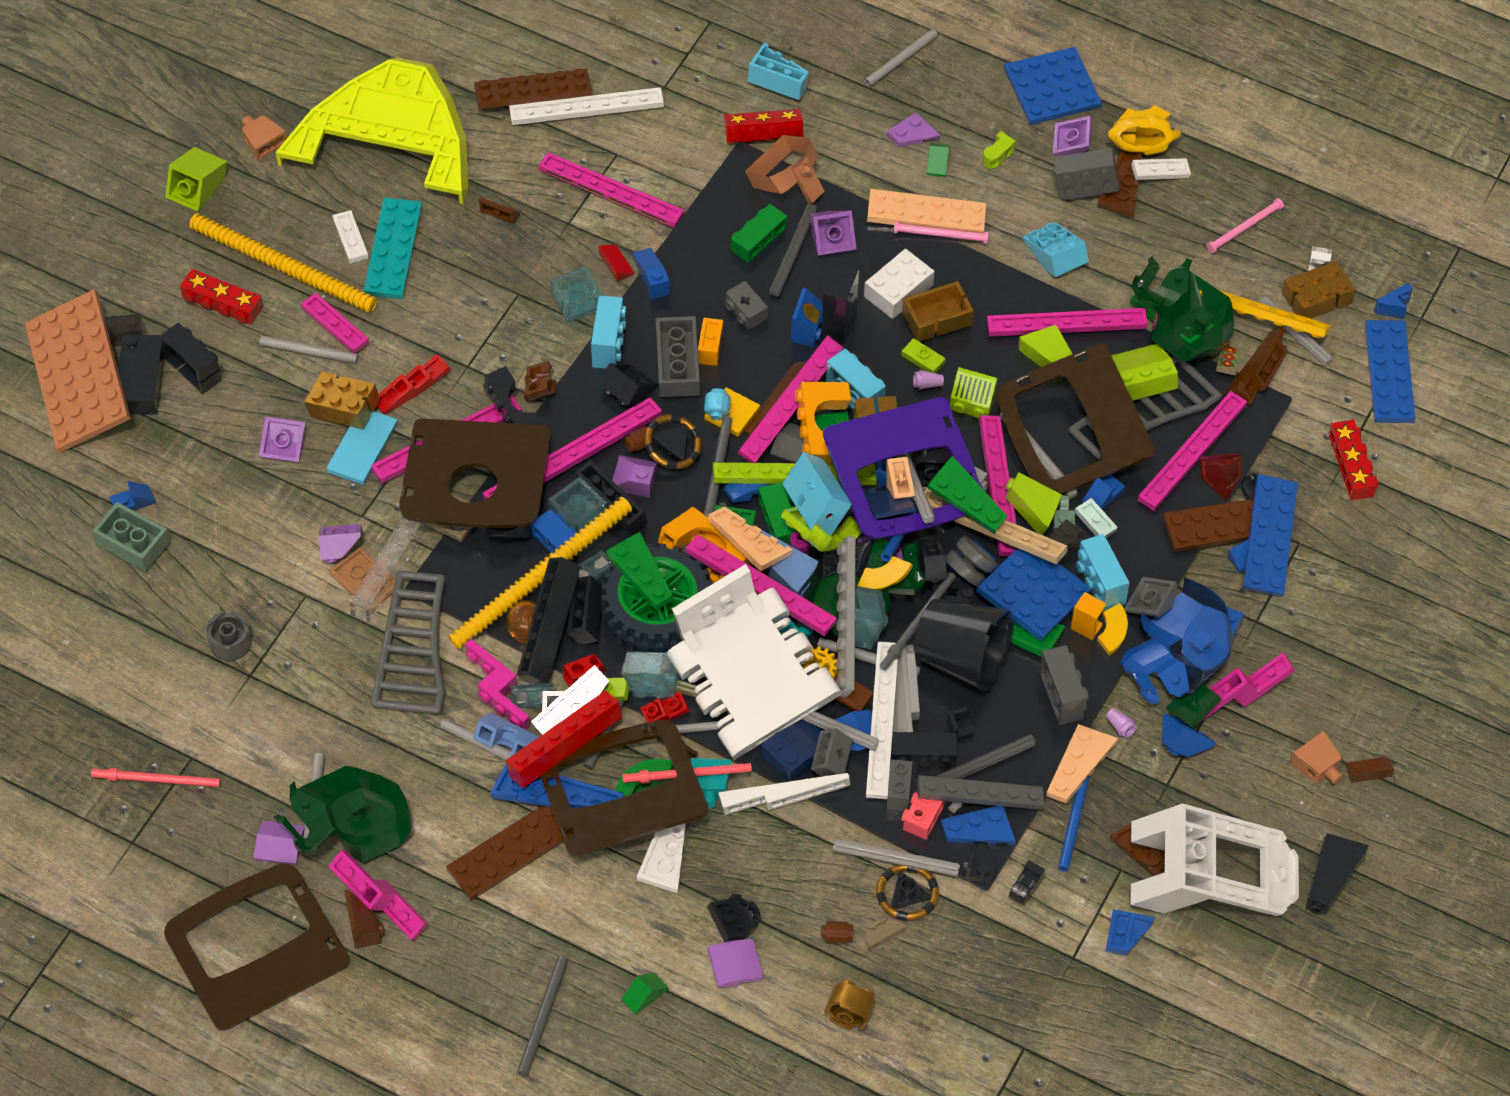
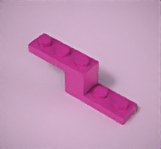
M470 639L465 644L466 657L472 663L476 662L483 672L487 674L478 684L480 700L485 704L489 703L498 715L505 716L509 722L527 730L530 727L529 716L506 698L517 687L516 675Z
M1281 653L1251 676L1245 674L1238 667L1209 689L1218 694L1222 700L1201 721L1233 698L1246 707L1296 670L1287 655Z
M341 850L328 866L370 910L384 911L411 940H416L428 925L426 920L387 880L373 879L346 850Z

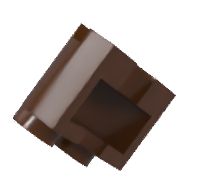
M549 361L527 367V373L524 377L526 387L523 391L526 401L555 393L556 379H551L550 370L553 368Z

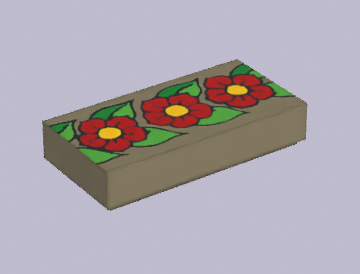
M1225 346L1220 351L1216 371L1236 375L1241 348Z

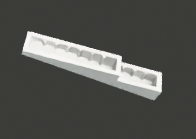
M848 773L718 793L725 815L766 803L769 811L850 786V779Z

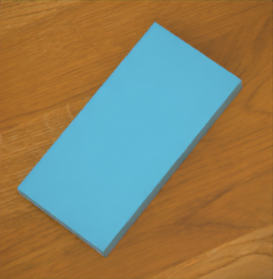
M373 411L370 412L371 417L364 429L350 426L326 468L327 473L364 485L372 471L371 465L379 459L398 424V419Z

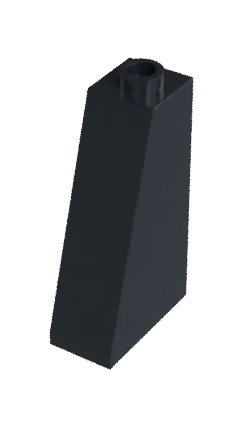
M1327 833L1305 909L1315 914L1327 915L1364 861L1369 845Z

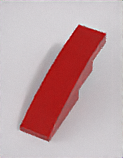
M438 354L423 366L419 363L406 376L401 374L379 393L380 401L377 407L384 414H387L402 406L442 378L451 370L450 367Z

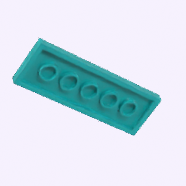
M383 198L363 290L366 294L374 297L403 299L422 211V201Z

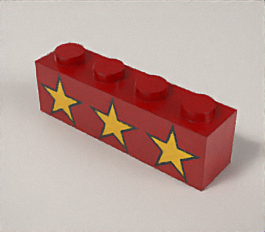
M789 109L724 115L727 143L771 140L779 139L783 135L803 137L801 110Z
M194 269L190 270L180 285L182 298L186 301L195 302L206 309L215 310L224 316L228 315L242 323L245 322L252 325L263 308L260 295Z
M1355 420L1331 423L1328 436L1350 501L1374 497L1376 488H1378V480L1376 476H1373L1372 462L1368 460L1366 445L1361 441L1360 427L1356 426Z

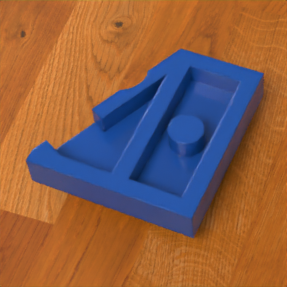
M1113 909L1105 951L1128 955L1153 925L1155 917Z

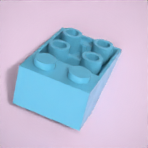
M1056 222L1048 223L1045 227L1033 230L1022 237L1044 269L1055 277L1089 262L1085 241Z

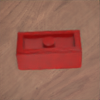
M617 245L599 246V255L617 282L634 275V271Z

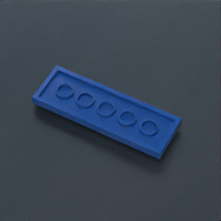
M1366 320L1365 334L1374 423H1414L1415 410L1406 323L1401 320Z
M1261 474L1257 475L1242 589L1283 597L1298 482Z

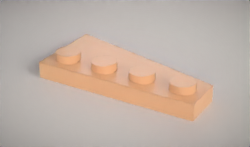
M722 507L708 515V521L760 571L792 555V548L780 545L778 543L779 540L773 536L769 538L761 533L762 530L760 528L745 523L746 520L726 507Z
M1078 724L1048 788L1047 797L1067 803L1082 786L1083 781L1088 775L1090 776L1094 772L1099 762L1104 760L1110 749L1115 747L1118 743V738Z

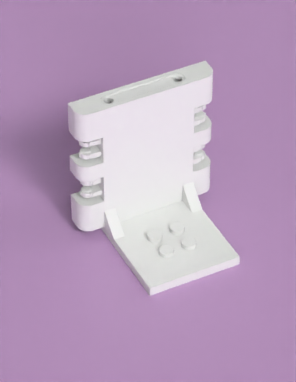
M746 564L672 609L682 642L672 647L667 652V657L682 680L689 677L688 681L693 683L704 676L707 680L695 688V692L699 694L695 700L704 715L710 712L711 717L714 718L725 711L729 713L728 716L721 719L716 725L718 728H723L719 731L718 737L733 761L767 741L776 732L793 725L842 695V691L826 667L819 669L820 665L813 663L805 669L802 668L801 665L813 657V654L809 652L813 649L811 643L804 633L797 634L796 628L790 629L782 635L779 633V630L788 626L791 622L789 618H786L790 615V611L775 588H770L757 596L750 570Z

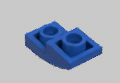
M730 483L724 487V490L733 503L750 501L753 494H758V488L771 484Z

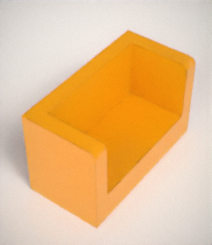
M703 318L698 345V364L718 366L723 338V320Z
M1084 592L1074 606L1071 629L1093 641L1102 628V622L1098 621V617L1104 610L1106 603Z

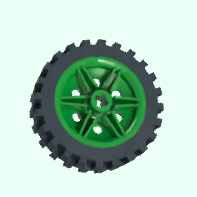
M647 544L673 595V600L655 610L612 563L610 565L611 573H605L604 583H602L601 587L602 614L604 624L608 626V633L611 637L617 636V643L620 646L627 644L628 651L632 653L635 650H639L642 656L648 657L649 653H655L656 658L662 657V653H667L672 647L682 642L674 614L670 615L672 609L709 587L713 582L710 580L709 571L707 569L703 570V563L699 560L694 561L693 557L687 553H681L680 547L674 546L673 549H668L666 544H660L659 548H652V544Z

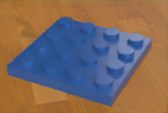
M1076 47L1004 64V71L1029 125L1101 108L1102 102Z
M1017 548L977 587L976 592L997 608L1010 610L1012 612L1010 618L1014 619L1016 623L1039 641H1042L1074 610V606L1084 592L1090 594L1092 588H1089L1088 585L1059 563H1052Z

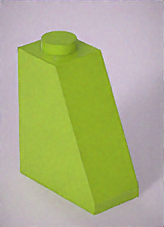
M1057 325L1020 336L1018 349L1040 367L1072 354Z
M1018 472L1014 479L1010 478L1005 488L1008 491L1005 498L1038 534L1043 535L1051 523L1062 494Z

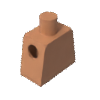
M246 116L242 120L244 125L242 128L243 140L257 161L277 150L286 140L285 130L266 116H260L255 120L251 116Z
M1324 731L1293 752L1291 764L1315 783H1319L1327 777L1333 784H1337L1343 778V775L1338 771L1342 757Z

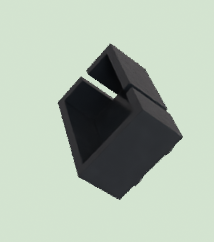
M178 322L160 335L164 359L173 368L178 369V372L202 395L221 382L218 356L214 351H209L201 339H196L188 327L184 328Z

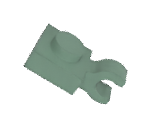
M1061 496L1059 510H1056L1053 516L1054 532L1075 531V511L1068 510L1069 496Z

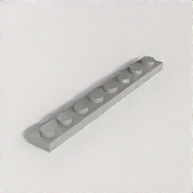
M847 536L839 543L837 548V554L839 555L837 573L839 574V582L837 584V592L839 593L837 611L839 612V619L836 628L839 631V638L836 643L838 650L836 662L838 678L836 683L842 691V695L839 697L844 698L854 691L855 537Z

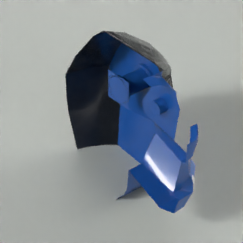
M1184 577L1182 591L1175 597L1171 609L1160 617H1154L1152 620L1141 612L1143 628L1152 639L1126 651L1120 662L1124 671L1135 678L1141 688L1140 694L1149 703L1160 702L1159 695L1148 677L1152 672L1158 673L1170 694H1174L1177 697H1181L1186 693L1192 694L1231 656L1233 646L1231 622L1225 601L1208 587Z

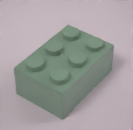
M118 502L114 504L92 531L95 545L145 572L170 543L166 528Z

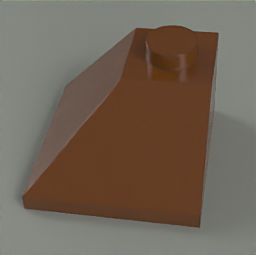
M344 890L355 949L381 944L380 936L384 935L382 922L377 923L376 914L350 890Z

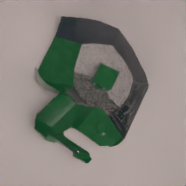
M885 538L872 539L855 544V639L884 631L890 609L889 593L915 595L925 586V574L919 571L917 558L919 548L916 541L913 544L907 545L904 549L905 561L913 565L907 577L898 584L880 591L862 590L857 585L865 568L876 569L888 563L881 559V555L888 544ZM837 549L825 552L820 558L810 580L807 600L837 618L836 623L829 631L838 639L839 631L836 625L839 619V612L837 611L839 593L837 592L839 555L837 554Z

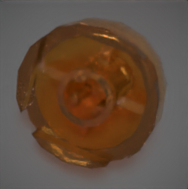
M520 601L509 609L506 618L507 631L514 636L516 641L526 643L536 607V602Z

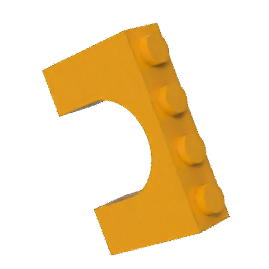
M801 382L799 388L795 391V401L799 405L797 417L798 420H801L800 437L803 438L804 442L802 453L806 452L823 458L826 464H834L823 438V431L817 426L814 414L820 410H846L851 401L849 382Z
M694 507L661 529L658 543L666 544L668 549H673L674 546L681 549L689 544L698 534L746 564L752 565L708 521V517ZM708 566L707 570L713 583L725 577Z

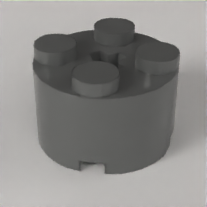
M220 612L209 620L207 638L210 650L216 657L226 662H232L248 651L251 646V637L248 623L241 614L237 612L226 614L225 612Z

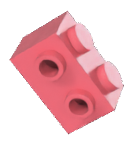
M915 792L910 802L912 804L910 809H905L901 819L904 821L903 830L927 840L944 808L945 801L919 799L917 792Z

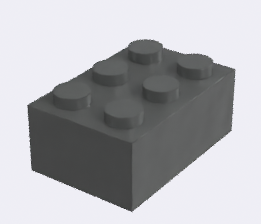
M1112 148L1054 157L1056 178L1062 200L1120 191L1118 171Z
M1067 645L1042 651L1039 671L1059 725L1082 720L1084 712L1087 710L1086 700L1089 699L1086 687L1083 688L1081 684V673L1075 669L1074 655L1072 652L1069 653Z

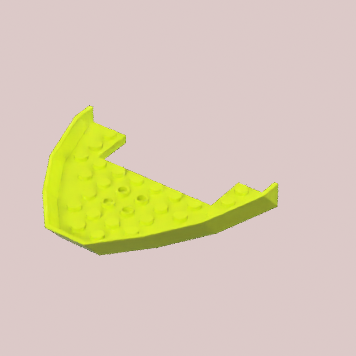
M398 57L389 59L350 80L311 109L275 152L279 166H282L284 159L314 164L322 139L326 133L432 155L434 157L424 183L425 188L459 195L460 204H464L469 189L467 140L453 98L432 64Z

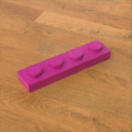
M314 293L301 303V309L352 353L356 354L369 344V338L317 293Z

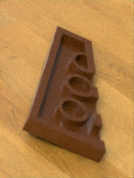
M1121 150L1116 161L1120 191L1101 194L1097 206L1134 218L1138 180L1135 179L1131 163L1133 160H1141L1142 152Z
M1132 823L1110 834V839L1152 875L1156 876L1165 873V851L1131 842Z

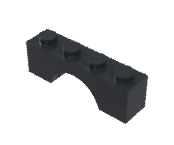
M506 366L484 376V391L487 395H491L493 405L497 411L500 410L504 423L543 425L535 412L519 411L510 403L509 399L515 392V380Z

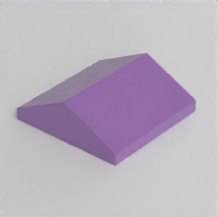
M1087 116L1055 123L1053 155L1065 156L1083 153L1088 150L1091 140L1092 117Z
M265 417L259 457L299 463L304 447L306 423Z
M263 820L257 833L254 860L296 866L300 852L295 848L291 835L282 824ZM291 824L303 838L305 826Z

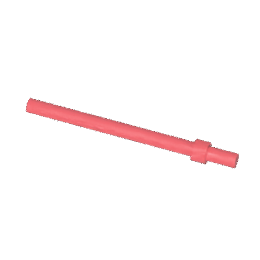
M751 763L693 768L696 776L752 771ZM641 770L639 773L622 774L623 783L639 781L640 783H649L650 780L673 779L677 776L675 770L654 772Z
M118 768L91 770V777L108 778V781L122 779L220 787V779L129 772L119 771Z

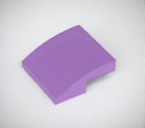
M753 939L730 941L707 948L717 988L738 987L741 982H761L764 978Z

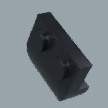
M731 894L729 899L710 902L707 906L724 942L744 940L750 937L761 919L760 910L753 901L748 902L742 899L740 894Z

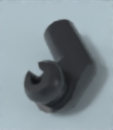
M1256 473L1247 475L1241 484V490L1247 500L1254 498L1253 489L1256 483Z

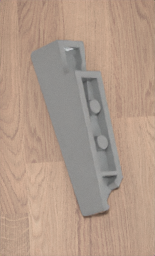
M905 645L902 648L901 655L898 657L892 734L893 732H913L912 721L919 720L920 716L913 645Z

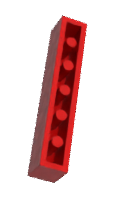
M606 690L512 755L506 760L510 778L524 788L620 720L622 715L619 701Z

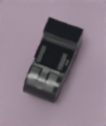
M1028 860L1011 888L1009 898L1022 905H1026L1044 880L1045 869Z

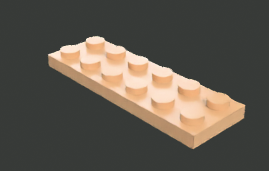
M870 189L867 222L895 225L896 221L899 224L984 234L986 203Z

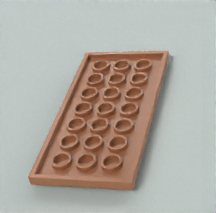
M95 289L25 322L55 447L58 452L61 453L131 419L99 295Z

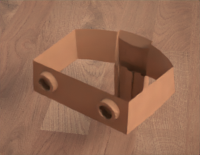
M783 135L745 171L753 188L782 194L798 182L808 203H813L825 192L813 169L818 153L810 138ZM791 151L805 153L793 166H789L773 176H766Z

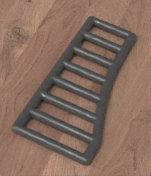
M1173 355L1170 357L1173 364L1178 363L1212 396L1203 401L1178 377V389L1195 405L1185 408L1167 391L1159 393V395L1176 411L1165 414L1148 397H1144L1139 400L1157 418L1147 421L1140 414L1139 416L1146 431L1168 421L1206 410L1222 398V394L1187 361L1182 362ZM1086 415L1070 426L1069 432L1094 457L1101 460V451L1079 431L1086 425L1093 429Z
M402 570L396 573L371 699L372 707L431 714L441 713L445 689L439 659L438 628L445 584L444 575ZM403 580L436 582L435 592L402 589ZM400 597L432 600V611L398 607ZM396 616L431 619L430 629L395 626ZM393 634L430 637V648L391 644ZM389 652L431 656L432 667L387 662ZM394 671L434 676L436 686L384 681L385 672ZM382 689L436 695L434 705L380 700Z

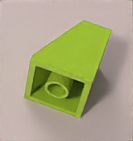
M193 147L169 164L165 198L199 212L224 180L227 161Z

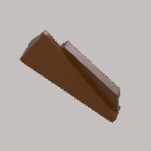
M1283 327L1272 330L1224 392L1226 396L1232 391L1245 399L1247 404L1250 405L1254 401L1257 390L1262 391L1267 388L1288 353L1287 346L1282 343V335L1285 332Z
M796 362L792 365L744 429L746 434L750 436L807 362Z

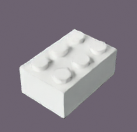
M904 249L865 282L864 297L893 319L902 312L903 298L925 292L933 286L934 270L907 249Z

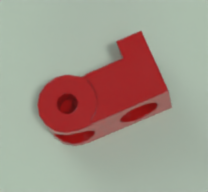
M592 654L564 665L562 678L568 687H571L594 665L602 674L606 668L598 656Z

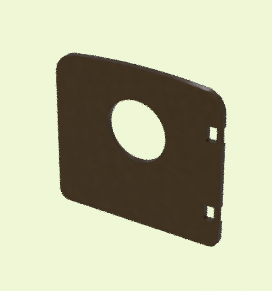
M426 418L416 420L413 424L411 444L399 502L401 515L409 521L461 527L517 528L520 526L523 528L532 525L539 516L551 439L550 428L545 425ZM417 438L423 439L422 445H416ZM472 466L490 470L497 479V487L489 498L477 503H466L456 499L450 493L449 482L459 470ZM407 489H414L413 496H406Z

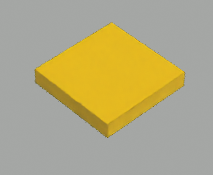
M725 388L724 390L731 397L730 413L727 415L733 419L730 433L739 437L760 410V405ZM704 415L705 420L721 428L722 419L714 420L710 418V415Z

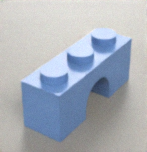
M490 712L478 721L473 739L489 747H493L496 744L508 746L512 749L511 757L539 736Z

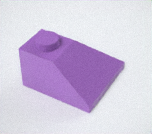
M851 210L809 214L812 235L818 255L857 249Z
M619 455L612 481L626 494L650 498L659 464L653 461Z
M361 524L320 527L319 544L321 560L337 562L338 559L343 558L361 537Z

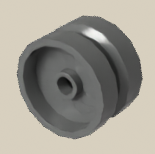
M963 535L956 543L960 552L951 549L945 556V560L960 576L978 587L986 579L981 570L991 573L998 564L978 544Z

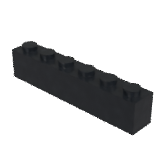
M563 557L549 558L516 676L535 685L548 684L551 678L553 664L563 636L562 632L565 621L568 618L570 603L579 578L581 566Z

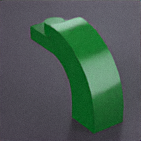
M667 759L645 760L633 765L624 774L639 773L641 770H648V772L672 770V762ZM621 776L615 791L628 796L663 784L671 779L650 780L649 783H640V781L623 783V777Z

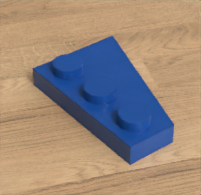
M995 806L941 819L940 824L947 842L974 843V841L987 842V844H996V842L1007 843V845H1015L1016 843L1003 806Z

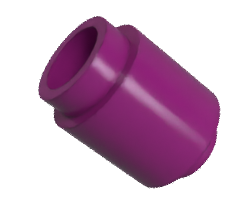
M799 531L792 533L790 536V546L809 555L811 544L801 537Z

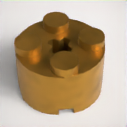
M843 980L841 984L833 987L824 1013L825 1015L828 1013L830 1015L829 1020L842 1028L852 1030L853 1026L859 1027L858 1030H863L875 1005V994L869 989L855 986L850 980Z

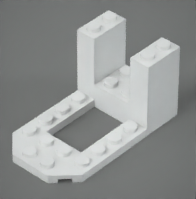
M1182 803L1132 821L1131 842L1165 851V873L1132 883L1131 905L1160 913H1167L1212 899L1279 916L1287 910L1290 904L1299 898V856L1285 842L1287 838L1283 831ZM1216 837L1260 849V887L1216 876Z

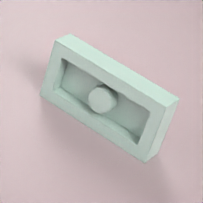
M1092 498L1075 509L1077 516L1095 536L1104 534L1105 538L1117 531L1118 527Z

